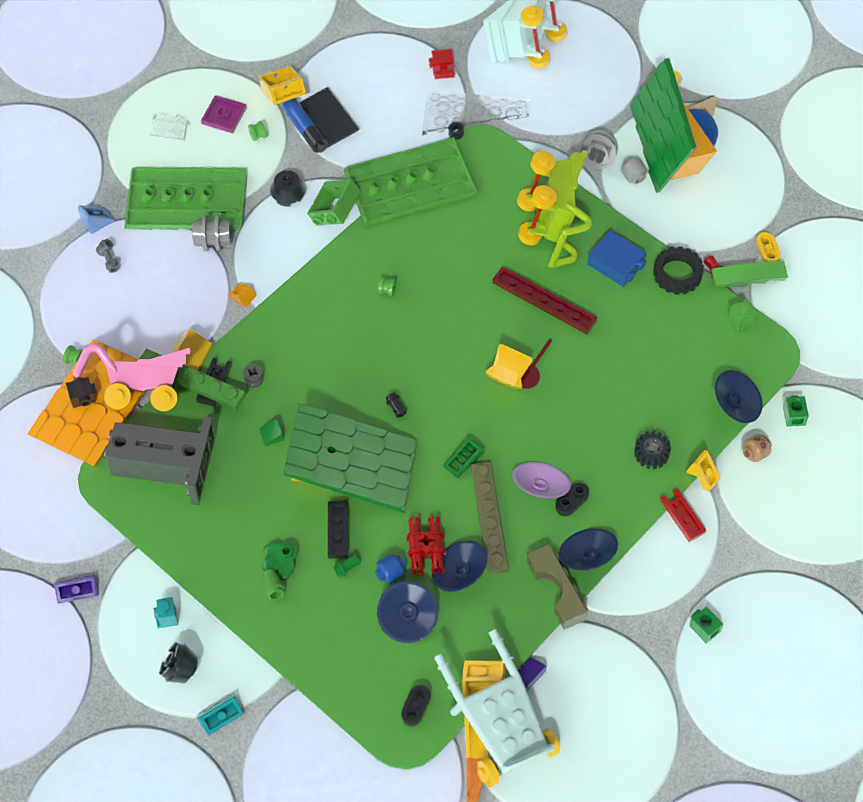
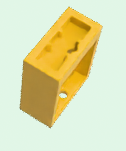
M291 66L258 76L262 92L273 105L306 94L302 77Z

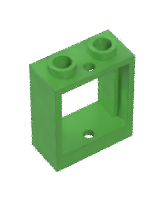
M352 179L325 181L307 215L316 226L344 224L361 191ZM339 198L333 210H329L334 199Z

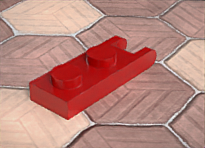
M677 488L672 491L675 496L674 499L668 501L666 496L660 497L661 503L688 542L706 533L707 530Z

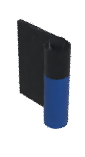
M328 87L301 102L293 98L285 101L282 105L284 112L315 153L323 152L328 147L359 131V128Z

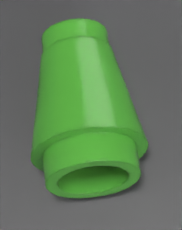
M274 569L266 570L264 572L265 595L270 600L281 599L284 596L285 587Z

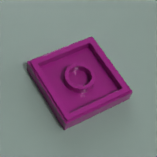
M215 95L201 119V124L233 134L247 109V105Z

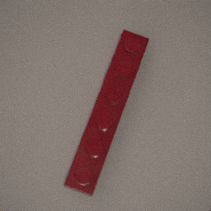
M503 266L492 280L493 284L587 335L597 322V317Z

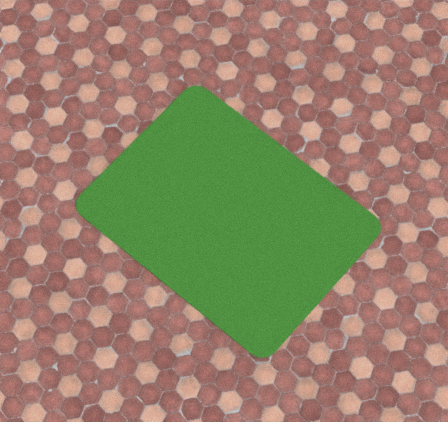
M477 124L464 127L463 137L456 140L476 186V195L467 199L449 202L447 205L420 210L414 214L396 217L389 221L367 226L364 225L363 218L360 215L212 346L199 372L207 373L213 357L218 358L216 365L225 367L227 361L232 362L225 383L245 391L246 394L237 410L218 402L215 407L198 403L196 401L198 393L173 383L172 388L177 394V402L172 409L168 411L157 410L149 401L125 423L198 433V426L203 423L204 417H212L216 439L199 505L191 504L185 485L111 475L104 456L96 467L83 462L77 478L80 494L90 507L376 760L390 768L403 770L422 767L430 762L465 727L463 711L456 716L450 713V710L457 704V701L451 689L447 688L449 685L441 670L437 669L439 667L435 660L437 655L442 654L446 663L449 662L450 665L448 667L456 682L459 681L460 684L458 686L463 694L462 676L465 661H503L496 646L492 645L493 641L489 635L490 631L496 629L500 638L503 637L504 640L502 642L510 657L513 656L512 661L518 670L560 625L554 611L556 603L561 598V592L553 582L545 579H535L526 563L527 554L550 545L552 551L555 550L559 556V550L563 542L571 535L586 529H603L614 534L618 540V550L609 562L591 570L570 569L559 558L561 567L564 566L569 574L568 579L570 583H574L577 587L579 599L581 601L584 600L667 511L661 503L660 497L664 495L670 501L675 498L672 492L674 489L677 488L683 494L698 478L686 473V471L701 453L707 450L714 461L749 424L732 419L719 405L715 394V383L718 376L728 370L738 371L748 376L755 383L761 394L763 409L793 377L800 364V349L795 338L786 329L756 308H754L757 313L754 325L737 332L728 319L731 305L743 301V299L726 287H715L714 279L703 272L700 285L696 286L694 291H688L687 294L679 293V295H676L674 292L668 293L666 289H661L654 280V264L658 254L661 255V252L665 249L668 250L669 247L579 184L575 190V206L591 218L592 226L588 231L567 236L566 242L575 247L578 252L577 260L571 264L550 268L548 263L556 242L545 239L542 236L538 244L526 245L518 237L520 226L525 222H533L537 211H525L517 203L519 192L525 188H531L536 173L530 165L534 153L503 131L488 125ZM541 175L537 187L546 185L549 177ZM575 215L571 227L584 224V221ZM610 230L646 252L645 260L647 262L642 270H638L633 281L628 282L624 287L588 265L589 253ZM562 248L558 259L569 257L571 254ZM671 261L663 267L666 275L675 280L688 279L694 273L691 266L682 261ZM503 266L597 317V322L587 335L493 284L492 280ZM381 276H385L387 279L396 278V288L393 297L388 296L386 293L382 295L377 293ZM552 339V342L535 365L540 372V380L535 387L530 389H512L490 379L486 375L485 371L494 365L500 344L530 356L532 364L547 341ZM249 364H257L262 368L264 380L259 387L252 388L245 383L243 371ZM394 392L400 396V401L407 410V413L400 418H397L390 405L386 404V397ZM298 403L326 410L328 413L350 418L355 422L387 430V432L417 441L405 513L306 482L292 481L290 477L284 476L283 472ZM278 419L284 441L265 446L259 429L270 421ZM647 431H649V435L652 431H655V435H658V432L662 433L661 437L665 435L667 437L666 441H670L671 451L666 464L663 463L661 468L658 465L657 469H653V466H650V469H648L646 464L641 466V461L637 462V457L634 456L637 439L641 434L645 436ZM470 437L484 449V454L474 464L491 463L508 572L488 574L486 565L483 574L474 584L460 591L448 592L439 589L434 584L431 558L423 559V574L419 575L418 567L416 570L417 575L411 573V559L407 555L409 547L406 539L409 534L408 519L413 517L415 524V517H419L421 519V532H429L428 518L433 516L435 523V516H439L441 518V531L445 536L443 540L444 549L461 541H474L483 546L471 467L458 479L443 467L446 461ZM653 445L645 448L646 452L652 455L659 454L660 452L659 448ZM470 447L467 449L472 454H474L475 451L472 450ZM466 453L462 454L467 460L470 458ZM460 458L457 459L460 464H465ZM527 462H541L552 465L567 475L571 486L575 483L585 484L589 488V498L573 514L561 516L555 509L557 498H541L526 493L514 482L513 471L520 464ZM454 463L451 464L455 470L458 471L460 469ZM328 501H348V557L354 553L360 561V565L346 572L345 576L341 575L340 577L334 571L333 566L336 565L337 561L341 562L346 558L328 559ZM567 502L562 503L565 506L569 505ZM272 542L280 544L291 542L298 549V555L294 560L295 568L290 576L284 580L280 577L278 570H276L279 579L285 587V591L281 599L270 600L265 595V571H263L262 565L265 557L268 555L263 549ZM286 549L284 554H289L290 549ZM394 554L396 556L399 555L406 565L405 575L397 581L388 584L384 580L380 581L376 576V563L387 555ZM402 581H413L422 584L430 590L438 605V619L434 629L427 637L414 643H402L390 638L382 630L377 617V606L382 594L393 584ZM507 668L505 679L511 676ZM417 685H424L430 690V703L422 721L416 726H408L402 721L401 711L411 689ZM420 695L417 699L423 700L424 697ZM410 714L408 717L410 719H414L416 716L414 714Z

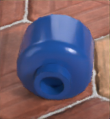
M389 554L376 563L377 570L375 574L380 581L384 580L386 583L391 584L405 575L406 565L399 555Z

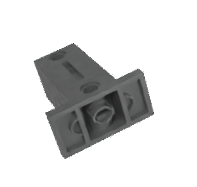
M204 417L203 423L198 426V433L114 423L113 429L109 431V445L104 449V458L107 460V467H109L111 475L185 485L191 504H200L216 439L212 417Z

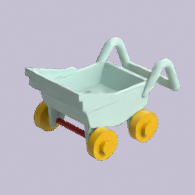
M508 0L483 20L491 62L497 63V61L505 63L506 61L509 62L511 57H525L527 55L529 65L532 68L541 69L548 66L551 61L550 53L547 49L539 46L543 40L544 33L551 42L562 41L568 34L567 26L556 19L555 5L558 4V0ZM545 6H550L552 18L546 16Z

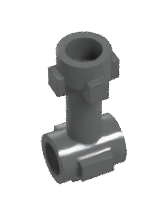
M105 239L98 244L96 252L98 255L105 257L107 271L114 273L119 270L118 261L113 259L110 252L113 243L109 239Z

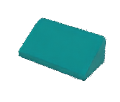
M230 695L196 717L209 736L245 713L236 697Z

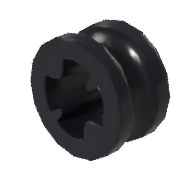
M452 122L449 125V137H454L456 140L461 139L464 135L463 124Z

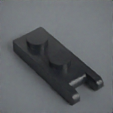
M213 357L206 375L225 383L232 362L227 361L225 367L216 365L218 358ZM200 394L196 397L198 403L213 407L217 403Z

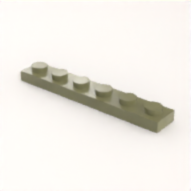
M491 463L471 464L483 547L487 553L488 574L508 572Z

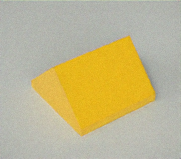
M190 328L177 339L170 353L190 348V355L186 356L185 365L199 371L213 345Z

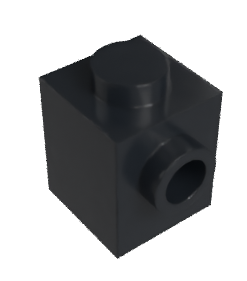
M89 377L77 378L66 383L73 408L88 406L96 402L94 395L97 394L95 383H90Z

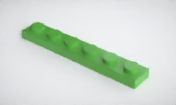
M146 348L139 359L149 360L163 355ZM182 365V368L177 369L173 381L175 384L234 410H237L246 396L245 391L186 365Z

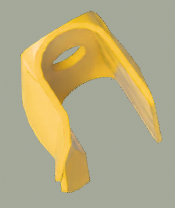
M500 344L494 365L486 370L485 373L490 379L512 389H522L521 378L530 366L532 358Z

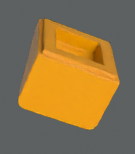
M239 283L228 294L232 300L243 307H247L257 296L250 285Z

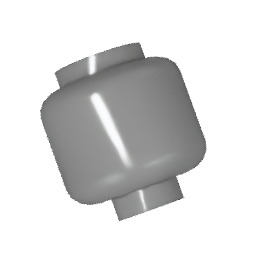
M629 157L624 160L621 172L629 183L639 184L645 180L647 168L640 158Z

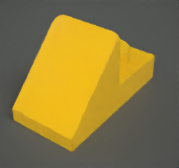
M704 450L686 471L688 474L697 476L703 490L709 492L721 479L707 450Z

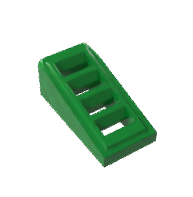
M468 437L446 461L443 467L458 479L471 467V464H474L484 454V449ZM470 447L472 450L475 451L474 454H472L467 449ZM466 453L470 458L467 460L462 454ZM460 458L465 464H460L457 459ZM454 463L460 469L458 471L455 470L451 464Z

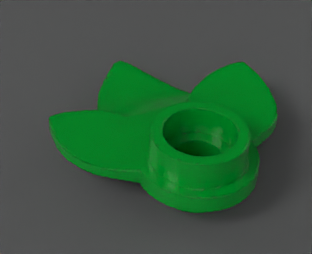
M278 542L269 543L263 549L268 556L263 561L262 569L263 571L268 569L278 570L280 577L284 580L290 576L295 568L294 560L298 555V549L291 542L283 544ZM290 549V553L285 555V550Z

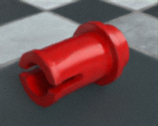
M713 255L708 256L704 260V264L711 272L713 268L724 267L720 266Z

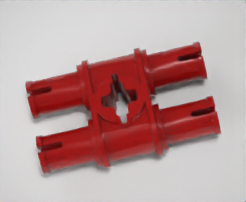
M433 516L428 518L429 532H421V519L419 517H415V524L413 517L409 518V534L406 539L409 547L407 555L411 559V573L417 575L416 570L418 567L419 575L423 574V559L431 558L432 573L437 574V567L439 568V574L445 571L443 557L446 551L443 542L445 536L441 531V518L435 516V523Z

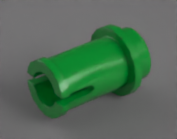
M353 553L343 561H337L333 568L339 577L341 575L345 576L346 572L360 565V561Z

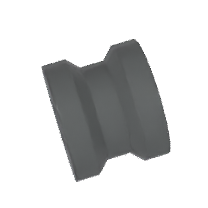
M249 364L244 368L243 374L246 385L252 388L259 387L264 380L262 368L257 364Z

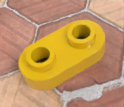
M769 232L760 233L756 239V246L762 262L779 261L781 253L775 237Z

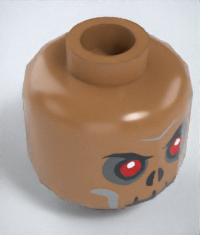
M755 434L743 442V455L752 462H759L770 455L772 444L766 436Z

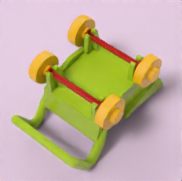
M582 150L581 153L573 152L569 159L555 161V158L548 152H536L530 162L531 168L536 173L532 187L521 190L517 198V203L521 209L525 211L537 210L533 222H525L520 226L518 237L521 242L526 245H536L540 242L542 236L545 239L556 242L548 263L550 268L574 263L578 258V252L575 247L566 242L567 236L588 231L592 226L591 218L575 206V190L578 187V178L588 153L586 150ZM541 175L549 177L546 185L537 187ZM575 215L584 221L582 225L571 227ZM562 248L571 254L569 257L558 259Z

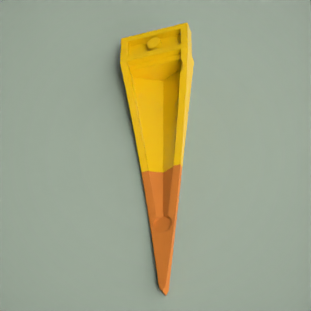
M465 661L462 676L464 698L504 680L506 673L505 664H502V661ZM464 714L467 802H479L483 782L479 778L477 765L479 761L489 758L490 752Z

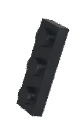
M328 501V559L348 558V501Z

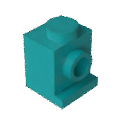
M173 597L156 599L157 607H154L153 610L157 629L178 625Z

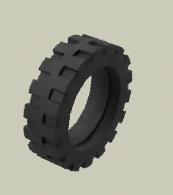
M681 246L677 248L669 247L668 250H663L661 255L658 254L655 260L654 280L661 289H666L668 293L674 292L676 295H679V293L687 294L688 291L692 292L696 286L700 285L704 265H702V259L698 258V254L691 252V249H684ZM671 261H682L691 266L694 273L688 279L675 280L666 275L663 267Z

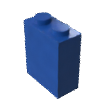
M610 230L589 253L588 265L624 287L628 282L633 281L638 270H642L647 262L645 260L646 252Z

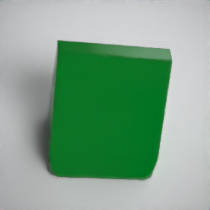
M278 419L270 421L259 429L265 446L284 441Z

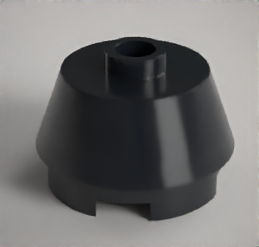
M285 170L275 176L270 187V194L277 204L290 207V204L302 201L306 188L304 182L295 172Z
M175 642L168 649L170 653L165 662L162 661L159 674L165 678L166 682L186 683L197 670L198 656L186 644Z

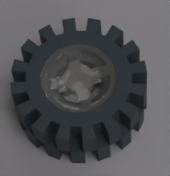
M649 431L645 432V436L643 434L640 435L636 441L634 456L637 457V462L641 461V466L646 464L648 469H650V466H653V469H657V465L661 468L663 463H667L671 446L670 441H666L667 437L665 435L661 437L662 433L658 432V435H655V431H652L650 435Z

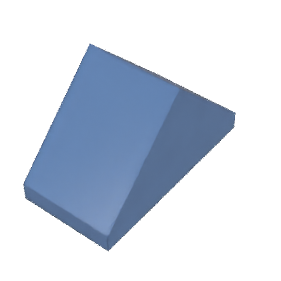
M78 206L81 221L91 235L115 220L106 208Z

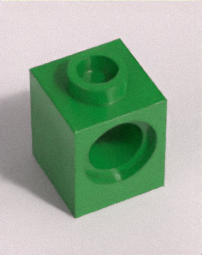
M792 395L786 397L783 404L786 427L806 426L809 414L805 396Z
M706 606L702 610H696L691 615L689 627L707 644L722 631L724 624ZM706 621L709 623V626H704L700 622Z

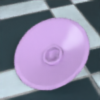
M527 462L520 464L514 469L512 475L514 482L520 489L536 497H561L568 493L571 487L570 480L563 471L546 463Z

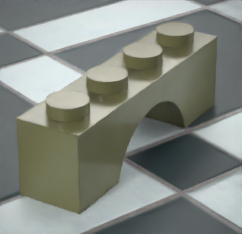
M546 545L528 553L526 563L535 579L549 580L561 592V598L555 605L554 613L562 628L565 630L585 621L588 612L587 605L583 600L579 599L577 587L574 583H570L568 579L569 574L564 566L561 567L557 552L555 550L552 551L550 545Z

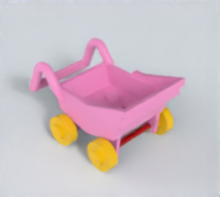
M89 344L83 349L73 370V375L80 378L91 355L96 353L106 365L110 379V386L104 394L105 402L109 407L122 409L129 404L131 394L127 387L138 391L155 388L150 394L151 405L157 410L168 411L176 405L177 394L172 388L177 369L182 368V365L186 364V356L190 355V348L149 360L139 359L137 362L112 361L101 345Z

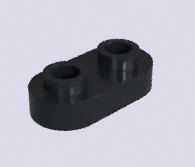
M583 483L573 484L568 493L557 498L555 504L556 512L561 516L573 514L588 500L589 488ZM567 502L569 505L565 506L562 503Z
M417 685L411 689L401 711V718L404 724L416 726L422 721L431 700L430 690L426 686ZM421 695L424 699L418 700L417 697ZM410 714H414L416 717L414 719H410L408 716Z

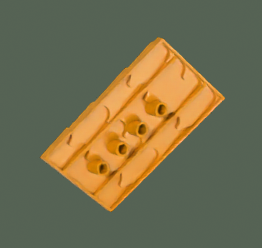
M95 339L89 343L101 345L112 361H138V359ZM93 353L81 377H89L90 383H95L97 394L94 397L96 402L84 407H72L66 383L77 379L73 375L76 362L27 435L96 467L104 456L105 447L109 445L110 429H113L115 422L126 423L147 390L138 391L127 387L131 394L129 404L122 409L109 407L104 398L105 391L110 386L107 367L98 354Z

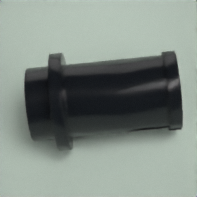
M394 392L386 397V404L390 405L397 418L403 417L407 413L398 394Z

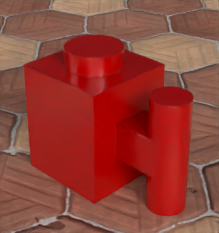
M452 49L431 51L432 58H428L429 68L433 69L434 79L455 78Z

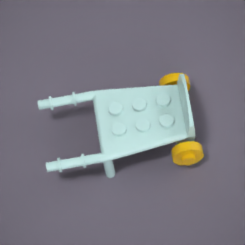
M496 629L489 632L493 641L492 645L496 646L503 660L501 663L505 664L511 676L464 698L458 686L460 684L459 681L456 682L448 667L450 665L449 662L446 663L442 654L435 657L439 666L437 669L441 670L449 685L447 688L451 689L457 701V704L450 710L451 715L456 716L463 711L494 758L493 762L489 758H485L479 761L477 765L479 778L490 788L500 783L499 775H506L518 766L540 755L545 754L552 758L560 753L558 737L548 728L541 730L521 676L512 661L513 656L510 657L502 642L504 639L503 637L500 638Z

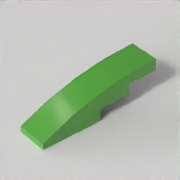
M784 261L754 262L712 269L715 287H746L749 284H765L768 281H784L788 278Z

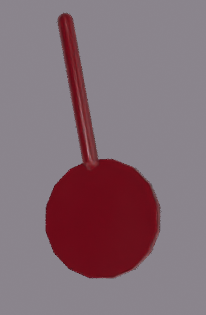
M552 339L547 341L536 359L522 376L523 389L533 388L539 383L540 372L535 365L552 342Z

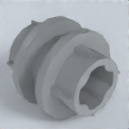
M597 130L588 134L581 148V152L582 150L588 151L585 163L597 169L606 168L611 165L618 152V143L614 135L604 130Z
M203 215L202 220L195 221L192 224L193 245L203 247L204 252H208L209 245H215L216 251H221L222 246L231 245L230 221L221 220L220 215H215V221H208V216Z

